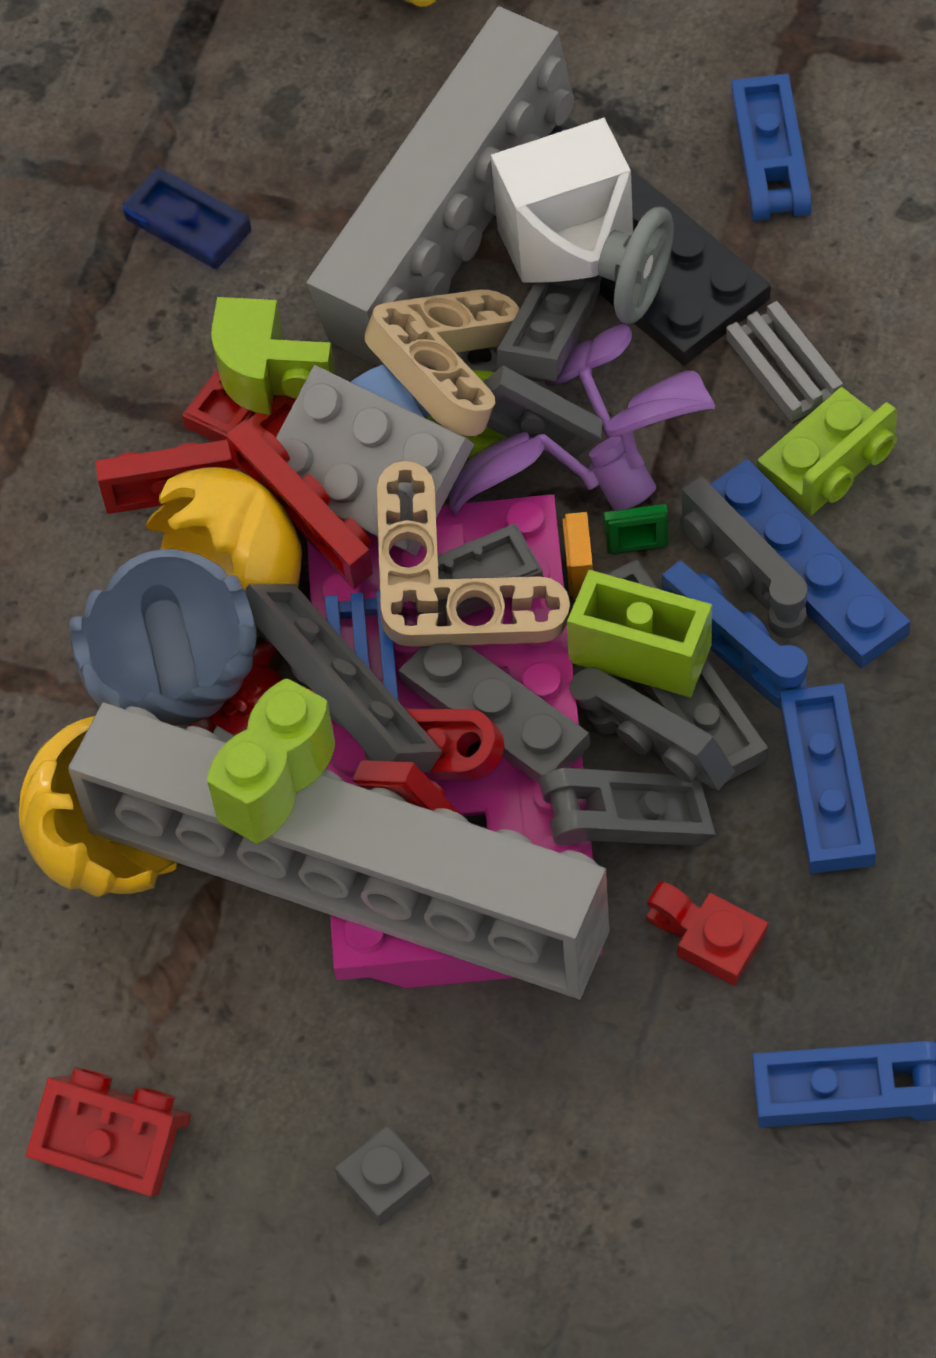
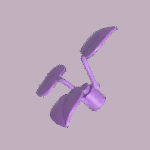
M620 323L599 333L594 340H585L576 344L556 381L543 380L546 386L552 387L563 384L580 375L596 416L603 419L602 429L607 439L596 445L589 452V457L592 460L589 469L547 435L540 434L531 438L528 432H520L485 447L466 461L449 493L450 508L456 516L459 509L470 498L527 468L536 461L544 450L577 474L583 480L588 490L599 485L614 511L630 509L646 500L656 489V484L637 450L633 431L679 415L715 409L714 401L706 390L700 375L695 371H684L641 391L631 399L628 409L621 411L610 419L593 380L592 370L621 355L632 339V331L627 324Z

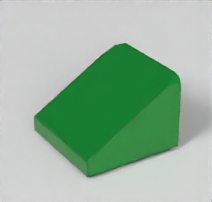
M666 504L610 511L601 514L607 554L660 548L669 545L668 510Z

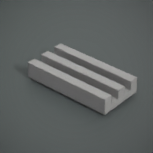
M778 301L768 305L767 313L762 316L758 312L747 316V324L740 327L735 322L726 327V340L791 423L813 412L841 386L843 387V382ZM771 329H774L776 331V333L780 336V338L784 341V343L800 361L803 367L819 385V387L822 389L821 391L817 388V386L813 383V381L809 378V376L805 373L802 367L798 364V362L794 359V357L790 354V352L786 349V347L782 344V342ZM758 337L776 360V364L787 378L791 379L806 399L799 402L751 341L752 339Z

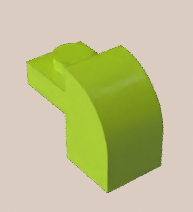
M217 297L211 330L219 377L226 393L240 406L256 413L268 415L271 414L274 395H284L297 399L314 365L336 375L331 342L283 340L284 336L277 300Z

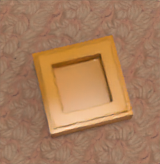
M587 512L565 514V518H563L569 596H572L573 600H576L588 570H593Z

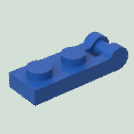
M789 73L731 80V98L752 222L770 220V214L791 212L793 217L811 215L810 188ZM786 180L788 182V188L768 190L767 187L769 182Z
M681 560L662 574V590L712 604V644L710 650L774 706L780 709V691L807 688L808 659L805 652L794 645L779 646L770 638L766 627L755 615L747 611L741 613L725 599L721 588L710 576L704 573L697 575Z
M919 1041L752 1053L758 1128L912 1117L921 1121L936 1120V1042ZM906 1072L912 1076L914 1087L895 1088L893 1073Z

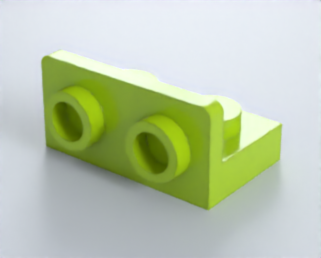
M841 386L757 460V469L784 496L812 516L827 501L834 503L840 500L850 489L854 478L870 463L878 465L888 457L897 441V436L895 435L897 409L886 402L874 412Z

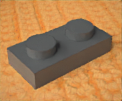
M504 365L483 382L495 396V405L487 427L506 437L524 431L528 432L531 438L545 434L575 459L601 439L603 419ZM543 450L541 456L564 468L566 467L549 452Z

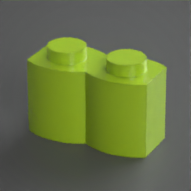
M288 678L278 682L262 695L251 712L248 729L231 738L219 750L210 765L207 784L217 822L256 844L268 839L282 827L292 812L296 792L312 784L324 772L333 756L335 738L328 702L325 698Z

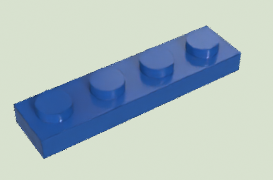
M748 459L710 484L804 579L807 584L806 614L860 669L909 635L910 620Z

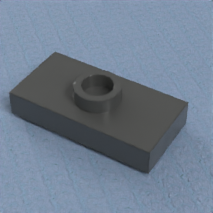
M516 523L438 555V579L543 577V570ZM472 597L462 601L456 611L458 617L463 618L491 605L482 598ZM438 599V626L447 624V599ZM411 602L418 616L423 614L417 611L416 602Z

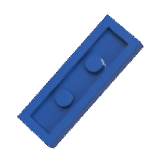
M844 683L780 691L779 705L809 873L814 874L875 866L876 850Z

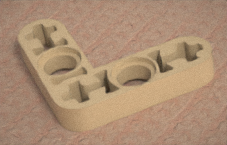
M480 289L379 304L373 309L364 339L372 352L437 423L459 435L476 436L483 433L486 429L495 405V396L456 353L499 346L520 308L516 302L502 293Z
M396 462L384 469L378 478L377 484L380 609L383 631L390 640L399 645L410 647L433 646L434 644L451 643L453 645L542 643L555 639L563 632L567 626L570 601L568 593L563 586L551 578L438 579L436 505L433 478L425 467L416 462ZM407 482L411 483L413 492L417 493L413 496V521L405 520L400 522V499L395 493L398 492L399 483ZM400 540H415L425 548L426 557L417 566L401 567L394 563L390 557L389 552L392 546ZM503 597H513L511 610H521L513 611L512 624H503L505 610ZM467 598H482L492 606L494 615L484 625L470 626L462 622L458 617L456 610L459 604ZM533 598H545L547 608L554 609L549 611L547 621H535L534 613L527 610L531 608ZM438 599H447L446 622L448 626H438ZM404 602H416L417 611L423 613L418 616L417 625H404L403 616L398 615V613L402 612Z

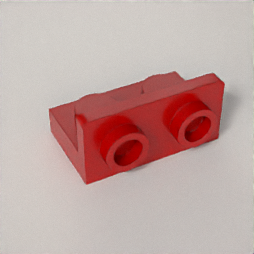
M74 1067L71 1076L48 1077L25 1157L150 1197L159 1195L177 1129L188 1127L191 1113L173 1108L175 1097L158 1090L137 1086L134 1095L112 1089L110 1087L113 1078L97 1071Z

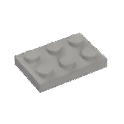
M316 365L313 366L276 437L289 454L290 461L287 464L301 478L306 474H310L320 483L330 497L331 504L328 507L339 518L345 520L350 517L363 530L377 537L378 478L385 468L401 461L416 462L425 467L431 474L435 486L437 517L475 445L467 438ZM399 483L398 492L395 494L400 499V522L405 520L413 521V496L417 493L413 492L411 483ZM411 539L400 540L394 544L396 547L414 556H417L422 546L421 543Z

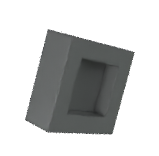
M388 1125L335 1166L337 1178L380 1226L433 1184L431 1172Z

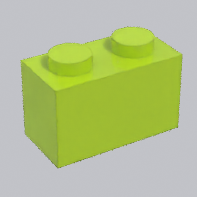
M588 570L567 620L569 660L579 666L597 668L607 674L691 698L712 644V604Z

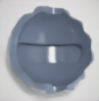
M159 549L130 559L115 572L105 591L96 589L88 595L84 608V617H72L69 621V633L75 664L84 688L99 707L102 702L122 709H126L129 706L139 707L149 711L160 721L174 726L195 723L219 711L225 701L237 694L244 678L249 674L253 666V651L257 640L256 626L247 595L239 578L236 575L228 576L219 565L211 560L186 551Z

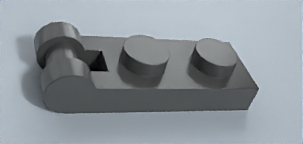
M702 476L683 488L682 518L680 522L687 538L699 549L706 547L720 561L721 568L727 579L739 590L746 588L768 610V623L774 634L784 638L799 635L806 625L807 584L804 579Z
M586 668L573 677L569 688L571 695L576 699L577 704L586 710L587 719L598 733L608 735L617 732L618 736L630 748L641 755H646L650 750L661 756V760L669 770L688 783L698 778L719 791L735 773L715 738L600 669Z
M560 768L547 772L539 779L543 801L552 805L554 817L550 820V828L554 843L557 845H573L583 841L701 846L716 835L701 780L698 778L688 783L674 774ZM577 799H586L588 810H580Z

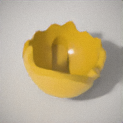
M221 467L190 470L167 480L159 495V503H164V505L151 515L145 526L147 530L163 533L160 549H176L201 555L219 565L228 576L236 575L244 590H246L249 584H295L297 588L299 587L302 559L301 543L286 510L265 486L245 473Z
M95 716L69 724L42 745L31 762L22 785L19 802V823L24 842L32 858L40 869L60 886L68 890L81 889L97 898L106 893L132 894L155 888L158 876L176 870L177 862L89 833L68 767Z

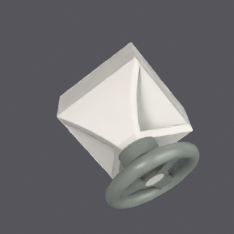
M605 118L491 154L497 228L521 281L526 283L559 282L591 278L599 275L616 282L614 309L617 318L625 324L637 322L650 307L662 282L672 248L674 223L669 210L665 207L657 206L650 209L641 218L633 232L631 170Z

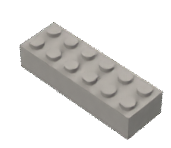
M500 6L495 9L306 282L328 341L331 344L376 366H380L383 364L382 361L367 346L364 339L373 309L382 303L448 293L451 278L463 261L467 262L475 255L481 243L483 231L493 216H496L491 154L549 136L555 125H562L572 110L574 95L569 81L559 32Z

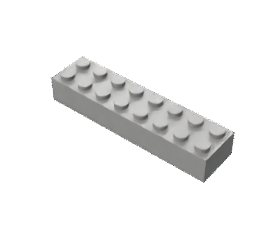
M102 702L68 767L89 833L561 994L581 999L610 931L606 868L598 866L590 857L576 851L566 850L559 853L534 845L526 836L513 830L501 829L495 832L471 824L465 817L449 809L437 808L431 811L407 803L400 795L385 788L376 787L368 790L344 782L337 774L327 769L308 787L296 792L294 807L282 827L268 839L256 844L217 822L207 784V776L214 757L226 744L225 742L220 741L216 735L200 727L190 726L183 729L162 722L149 711L139 707L129 706L126 709H122Z

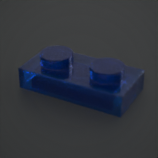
M157 167L122 204L127 221L215 270L222 265L252 231L249 216L160 167Z

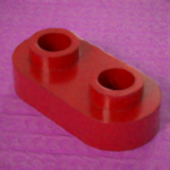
M405 709L443 751L430 772H423L429 780H476L488 775L499 764L504 752V737L500 728L482 712L474 709ZM476 741H481L478 751L471 757H467L469 746Z

